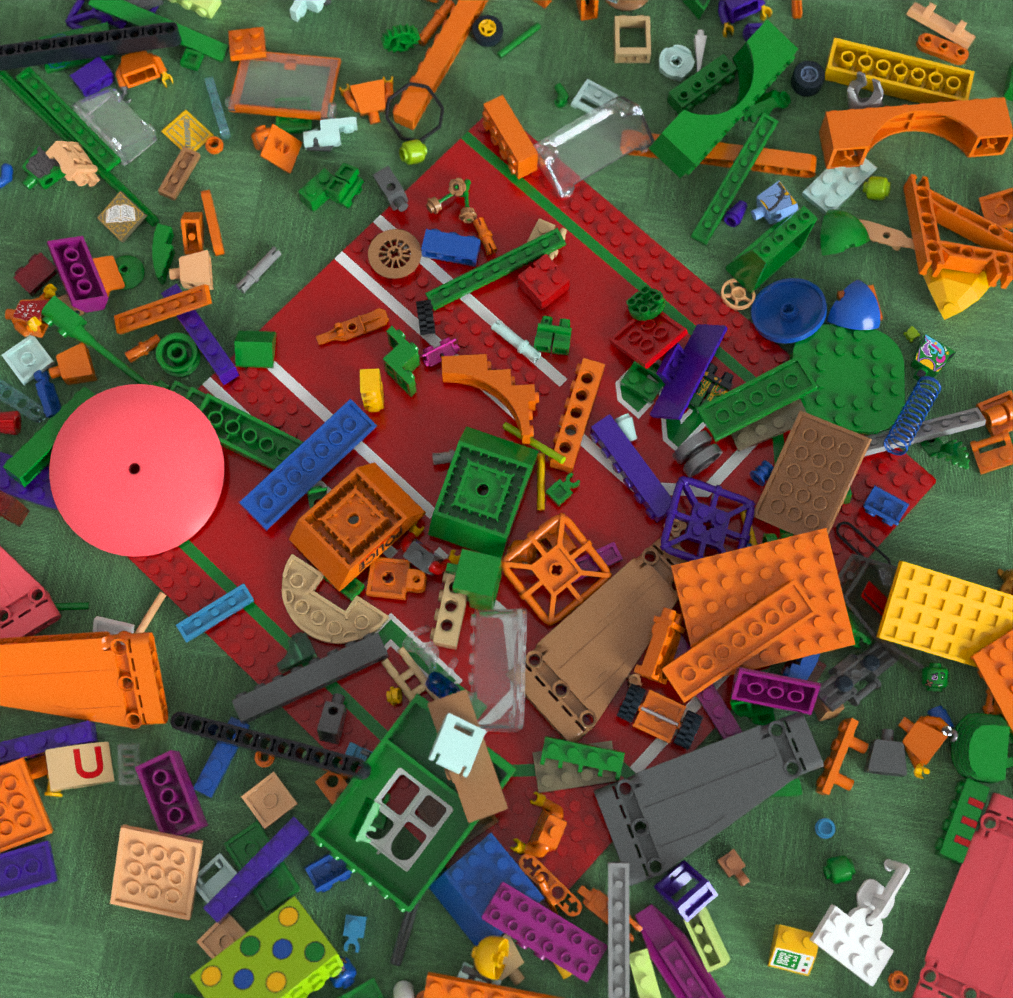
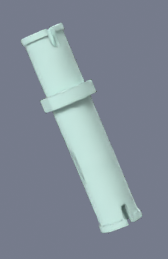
M497 320L496 323L494 322L491 330L518 349V353H523L534 363L540 358L541 352L533 348L528 340H523L501 323L500 320Z

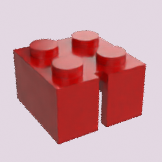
M545 254L533 263V268L530 266L518 275L517 285L542 311L570 288V279L560 268L557 269V265Z

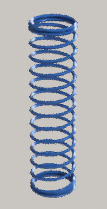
M923 376L917 381L914 390L900 411L889 434L884 439L883 445L889 453L901 456L908 451V447L914 440L919 427L922 425L927 413L933 406L935 398L941 391V385L935 378ZM931 380L938 385L939 390L937 391V389L930 384L920 383V381ZM920 385H929L935 389L936 393H932L926 388H921ZM916 394H920L922 397L930 399L931 402L927 403L922 398H918ZM913 399H917L920 402L927 404L928 407H924L923 405L914 402ZM911 404H915L916 406L925 409L926 412H921L919 409L913 408ZM912 408L915 412L921 413L923 417L909 412L908 409ZM905 413H909L913 417L919 418L920 422H916L912 418L907 417ZM902 418H906L909 421L916 423L917 427H913L911 424L904 422ZM899 423H904L908 427L913 428L914 432H910L908 429L901 427ZM897 428H901L904 431L911 433L912 436L909 437L899 432ZM894 433H899L901 436L908 438L909 441H904L902 438L895 436ZM891 438L901 441L905 447L897 445ZM890 439L896 446L905 448V451L894 450L887 440Z

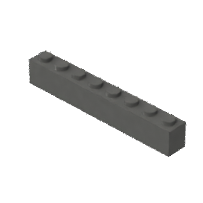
M368 633L363 636L361 641L347 643L345 645L346 648L339 651L334 649L328 652L327 656L322 659L319 657L312 659L308 662L309 665L303 668L301 666L293 668L288 675H278L272 679V682L266 685L261 683L255 686L254 690L249 693L245 691L235 696L236 699L232 700V703L241 723L245 725L388 658L389 655L379 633Z

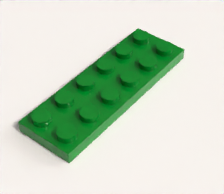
M798 355L698 407L697 412L714 441L717 442L817 390L818 385Z

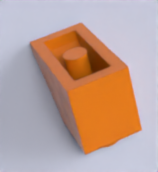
M184 212L181 218L184 254L201 252L204 250L203 212Z

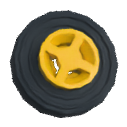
M491 15L480 16L472 25L473 39L477 44L484 47L496 45L503 36L502 23L498 18Z

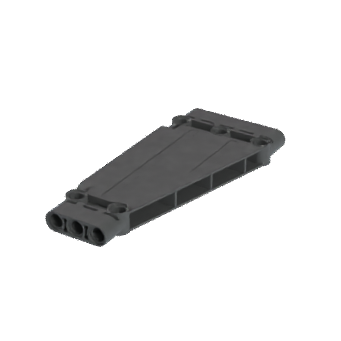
M797 712L635 773L631 777L594 790V794L620 862H629V885L633 886L660 876L800 775L821 768L824 764L803 713ZM773 725L780 727L781 733L779 736L772 734L771 727ZM789 763L795 764L797 768L796 773L793 775L787 771ZM622 783H628L631 786L629 794L625 795L620 792L619 787ZM612 786L615 787L619 799H616ZM619 805H622V808L626 815L625 819L622 815ZM638 821H642L646 825V830L643 833L635 831L634 826ZM628 824H629V826H630V828H631V831H632V834H633L634 838H631V835H630L629 830H628V828H627V825H628ZM634 844H637V847H638L639 852H640V854H641V857H640V858H639V856H638V854H637V851H636V848H635ZM652 861L660 862L661 869L658 872L650 870V863ZM642 864L645 865L646 870H647V872H648V875H649V876H647V877H646V874H645L644 869H643V867H642Z

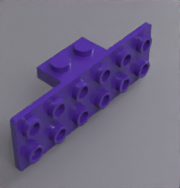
M697 324L684 350L678 343L668 350L656 372L665 383V386L650 413L651 417L680 420L728 329L726 325Z

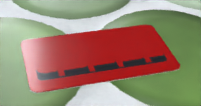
M868 581L861 597L882 616L888 598Z

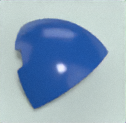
M858 279L844 289V297L840 301L836 300L827 321L848 329H877L880 326V309L877 299L870 288Z

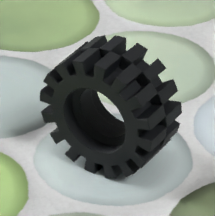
M431 300L416 301L420 335L434 334L435 326Z

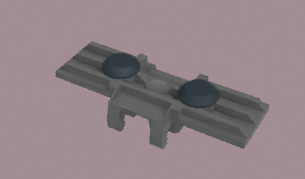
M878 640L858 656L851 653L828 671L831 677L821 684L818 697L831 712L835 711L846 701H849L853 706H857L860 704V700L874 689H879L882 686L877 677L898 660ZM859 681H867L869 684L859 692L854 687Z

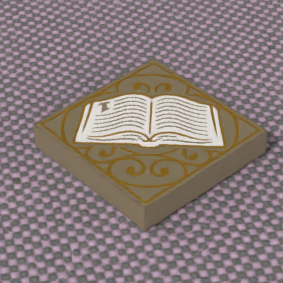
M120 191L97 219L124 243L147 215L125 193Z

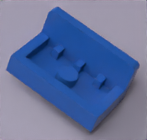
M874 485L863 504V507L866 508V513L874 517L875 515L882 517V521L889 526L893 524L898 526L900 519L909 506V503Z
M329 853L305 866V870L316 892H325L333 887L332 884L339 880L340 882L347 880L351 877L350 874L352 873L345 867L347 863L341 859L339 861L334 859Z

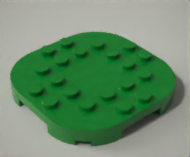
M823 324L813 335L795 343L790 354V360L799 355L818 385L817 390L800 398L808 414L858 434H863V436L881 433L893 426L905 405V371L902 352L889 336L875 329L855 330L837 325Z

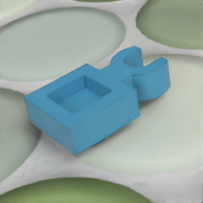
M346 915L343 936H349V939L344 944V951H348V946L351 943L355 944L356 953L360 951L358 938H364L367 917Z

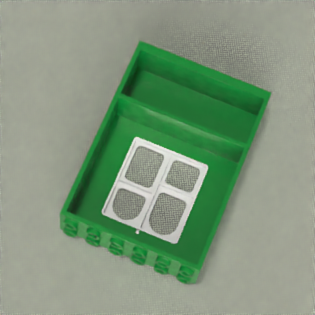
M418 693L366 760L371 766L369 777L364 780L353 778L310 834L314 837L313 842L321 848L323 846L330 850L329 854L338 861L341 859L347 863L345 867L354 874L356 872L363 876L362 880L371 887L375 885L380 889L378 893L387 900L389 898L396 902L395 906L403 913L405 911L410 913L479 821L468 822L455 783H453L452 779H447L444 767L436 764L439 754H436L433 761L428 759L438 733L428 707L429 701ZM487 746L501 789H503L517 768ZM400 775H405L419 786L420 791L403 814L398 815L386 806L382 799ZM427 795L432 796L446 807V813L435 827H430L415 815V810ZM366 797L381 804L380 812L394 823L384 838L373 839L366 834L371 839L370 843L360 840L357 842L348 835ZM407 822H411L422 830L427 837L410 859L399 860L393 855L391 844Z

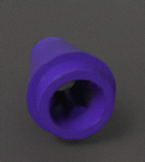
M742 200L738 201L725 213L724 222L730 227L739 225L748 207L747 204Z

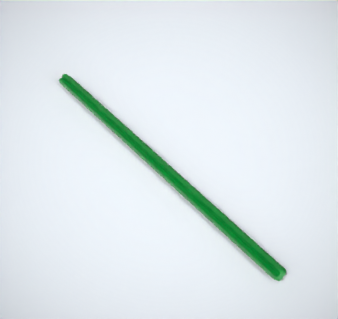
M6 70L0 71V79L63 141L77 142ZM83 148L93 165H96L99 169L96 173L117 193L120 191L125 193L147 215L145 220L152 227H155L159 223L158 217L110 171L107 173Z

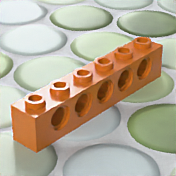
M583 358L582 364L578 363L575 374L578 376L576 381L572 380L570 387L572 395L571 398L567 397L564 406L567 411L565 415H561L559 421L561 430L560 433L556 432L553 443H556L554 451L566 457V460L561 464L548 456L551 468L572 473L605 364ZM589 378L591 382L587 384L582 379ZM578 395H583L586 397V399L580 401L576 397ZM578 412L581 416L574 418L571 416V413ZM572 429L575 431V434L568 435L565 431ZM566 446L570 451L563 453L560 451V448Z

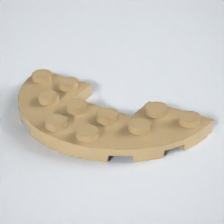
M291 554L282 576V598L293 622L307 635L326 643L347 644L351 641L357 642L362 640L363 636L368 633H375L389 619L387 614L357 595L346 611L315 592L324 575Z

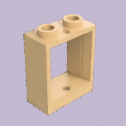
M615 16L613 26L614 63H650V16ZM619 28H645V47H620Z

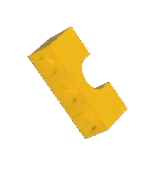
M360 369V392L364 408L369 412H378L380 409H384V391L379 369Z

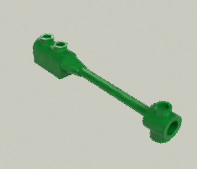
M53 296L42 309L41 315L44 316L42 320L50 327L53 324L59 328L57 332L64 338L69 336L91 346L138 384L154 385L170 390L171 387L162 380L154 381L150 384L99 344L83 328L87 322L56 296Z

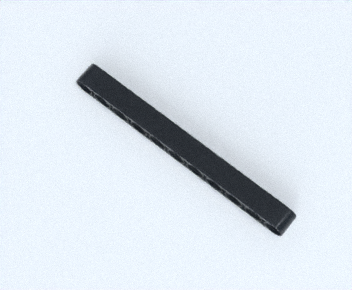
M166 22L0 45V71L175 47L180 45L182 38L177 24Z
M176 712L171 717V726L185 734L359 780L367 779L371 774L369 763L358 757L184 712ZM271 741V745H270V747L267 749V745H268V743ZM289 746L288 751L284 753L285 748ZM307 751L305 757L302 758L303 752ZM324 755V760L320 763V759ZM343 760L342 766L338 768V763ZM361 764L360 771L356 773V768Z

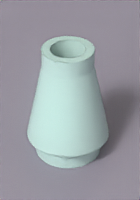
M629 413L615 419L617 425L630 442L638 439L633 418L630 417Z

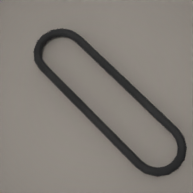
M841 522L837 525V536L876 572L886 573L890 570V559L849 522ZM844 524L849 525L888 561L887 569L879 570L840 535V526Z

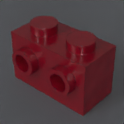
M41 252L38 255L34 254L28 260L29 263L25 267H20L13 277L31 296L36 294L58 273L57 268Z

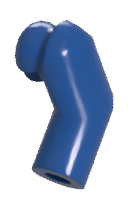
M4 163L1 165L0 189L13 180V168L10 164Z

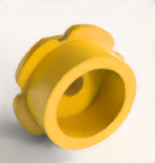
M391 686L390 691L386 693L387 701L392 706L402 702V692L399 687L394 688V686Z

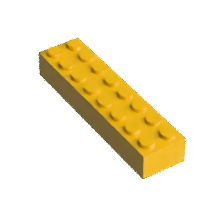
M834 38L828 55L824 80L849 86L851 81L857 80V72L860 71L866 75L867 80L866 86L861 89L874 92L872 79L875 78L880 81L883 94L927 104L940 101L969 100L975 71Z

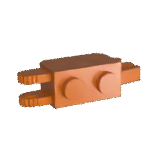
M581 885L577 893L585 898L582 903L590 912L608 925V897L595 888L589 891ZM629 915V924L640 932L643 928L631 919V915ZM629 933V940L633 942L635 938Z

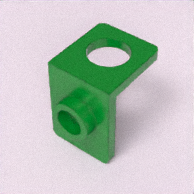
M316 486L310 488L311 491L307 492L310 509L314 506L315 500L322 499L327 494V487Z

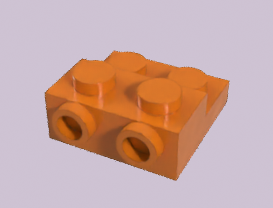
M1013 188L979 198L984 218L1003 228H1007V230L1013 229Z

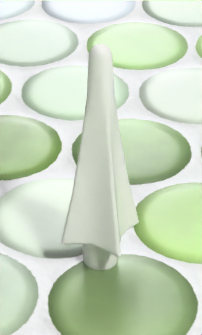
M697 30V35H695L694 39L696 73L701 70L707 35L704 36V30Z

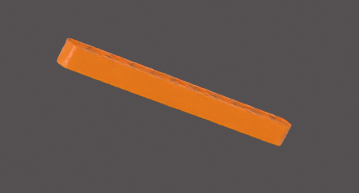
M631 130L622 132L620 151L628 155L658 158L648 148L660 134ZM719 142L700 164L731 168L744 145ZM763 148L750 171L812 178L815 176L817 157L812 154Z

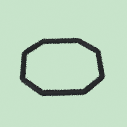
M409 82L388 97L385 119L401 140H414V138L402 137L388 117L391 99L409 86L426 88L441 110L438 126L418 139L422 142L441 128L444 106L428 85Z

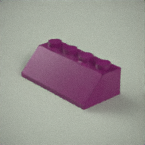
M78 236L47 241V246L72 307L86 313L104 310L109 298L84 237Z
M739 667L736 668L732 682L731 699L811 715L821 683Z

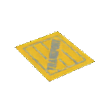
M187 110L182 112L161 131L179 149L182 150L184 146L195 152L206 143L209 137L214 136Z

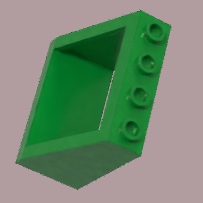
M802 206L776 222L726 265L725 270L752 294L801 251L817 217L805 206Z

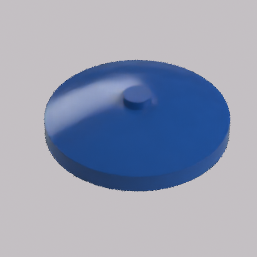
M787 278L769 284L759 292L751 308V317L757 332L764 338L777 343H794L810 337L822 326L827 314L826 299L821 289L814 283L799 278Z

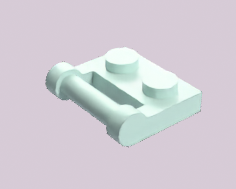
M587 79L573 99L571 107L578 108L597 118V121L603 123L618 99V95ZM582 98L600 107L602 111L599 112L581 102Z

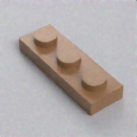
M183 146L159 187L158 193L175 201L199 161L200 153Z

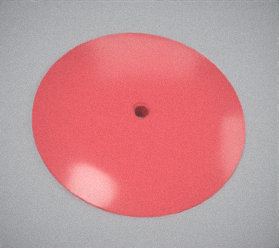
M129 384L117 386L100 392L86 400L65 421L56 437L50 457V486L56 506L65 522L79 537L103 551L121 556L141 557L156 555L186 542L204 526L212 515L220 498L224 482L223 451L216 431L208 418L185 397L174 391L154 385ZM138 464L140 467L139 472L132 474V466Z

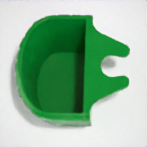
M969 713L965 715L955 727L958 734L956 741H951V758L956 771L962 777L976 782L995 783L1005 780L1006 768L1013 766V757H1007L1008 743L1013 744V734L1010 733V727L1001 718V715Z

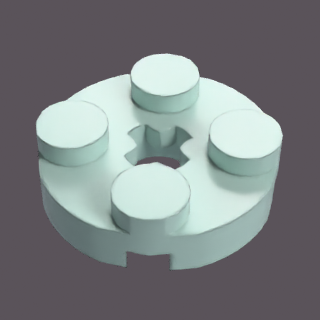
M682 45L666 47L659 56V72L669 79L684 80L685 77L690 75L694 66L691 51ZM679 60V65H674L672 61Z

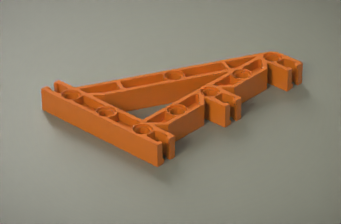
M910 174L903 189L919 274L926 275L930 266L932 269L931 276L937 277L942 268L980 274L985 271L988 286L995 287L997 285L996 282L1000 278V287L1006 289L1013 280V233L931 190L928 177L923 176L917 185L915 181L917 175ZM937 223L981 247L940 240Z

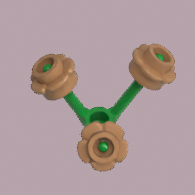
M461 178L452 179L449 182V194L440 200L436 197L427 199L426 207L428 211L438 214V211L442 209L441 203L454 195L464 197L465 208L461 209L459 219L464 223H472L477 218V213H475L474 208L469 207L468 191L471 181L469 179L463 181Z

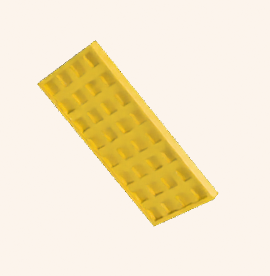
M899 560L876 637L977 667L974 660L970 659V656L1013 628V595Z

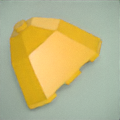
M930 266L927 274L923 275L944 320L962 312L975 303L990 287L988 286L985 271L980 274L942 268L938 276L933 277L931 276L932 269Z

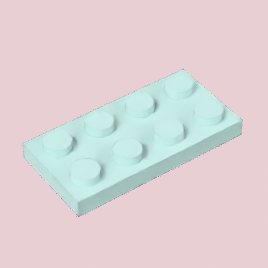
M865 158L863 165H860V167L826 169L803 191L802 196L825 215L829 209H838L876 172L877 167Z

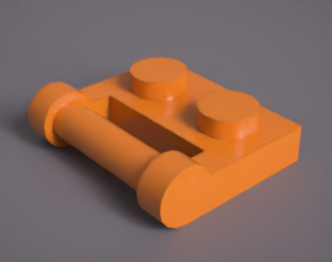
M1008 430L977 442L975 440L970 442L981 474L1013 464V444ZM1005 440V446L979 453V448Z

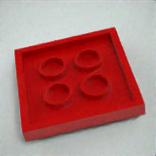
M661 312L650 320L641 321L633 318L615 333L609 341L614 347L645 369H648L684 338L688 332L685 327Z

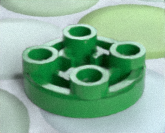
M649 286L641 287L640 291L635 293L626 302L630 315L634 319L641 321L655 318L665 307L663 294Z

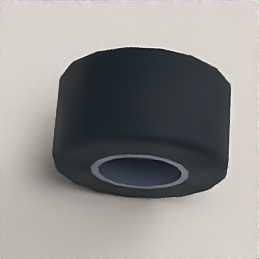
M814 61L799 63L791 77L793 90L798 95L804 97L816 95L824 82L825 71L821 65Z

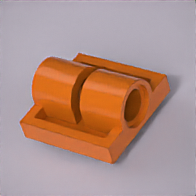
M1011 390L976 405V408L978 407L986 419L985 425L991 437L1001 434L1004 430H1008V433L1013 431V393Z

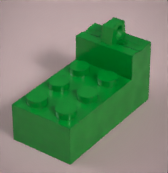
M462 549L458 565L447 563L446 573L455 575L452 587L453 592L467 595L470 608L493 613L502 577V558Z

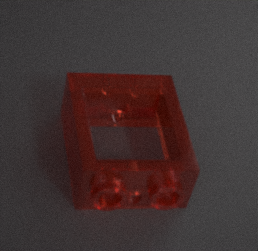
M0 490V517L20 527L30 510L16 498Z

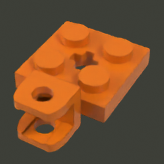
M378 557L370 564L366 595L406 600L407 592L422 593L425 591L427 577L421 570L410 569L411 562L408 560ZM390 573L391 577H393L394 579L393 581H390V583H387L386 580H383V578L387 577V575Z

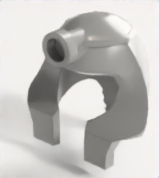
M857 72V80L851 81L847 88L848 109L883 107L882 99L884 92L880 81L875 78L872 79L874 87L872 96L860 98L858 96L859 91L866 86L867 80L864 73Z

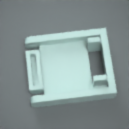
M448 713L445 715L428 759L433 761L436 754H440L436 764L457 774L461 772L464 766L462 776L467 777L486 731ZM457 725L472 733L468 736L454 729V726Z
M219 853L199 871L196 891L208 903L238 872L224 855ZM214 865L221 869L206 883L201 878Z

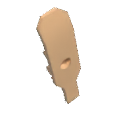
M860 220L873 243L878 242L891 246L896 251H899L901 247L914 249L913 239L908 238L902 231L871 221Z

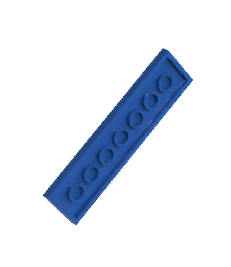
M352 399L348 400L247 494L239 504L267 531L311 490L310 488L314 487L363 441L377 425Z

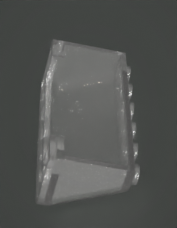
M526 609L475 610L474 614H471L470 617L473 633H470L469 640L470 645H473V651L469 654V665H472V673L468 675V685H471V693H468L471 704L481 729L485 731L517 733L523 729L527 611Z

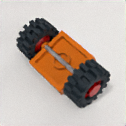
M631 683L627 694H625L617 716L631 723L638 709L639 713L633 724L634 727L667 743L671 742L676 729H678L673 743L688 750L696 737L703 717L688 710L681 723L680 720L686 706L652 690H649L642 704L641 701L646 690Z

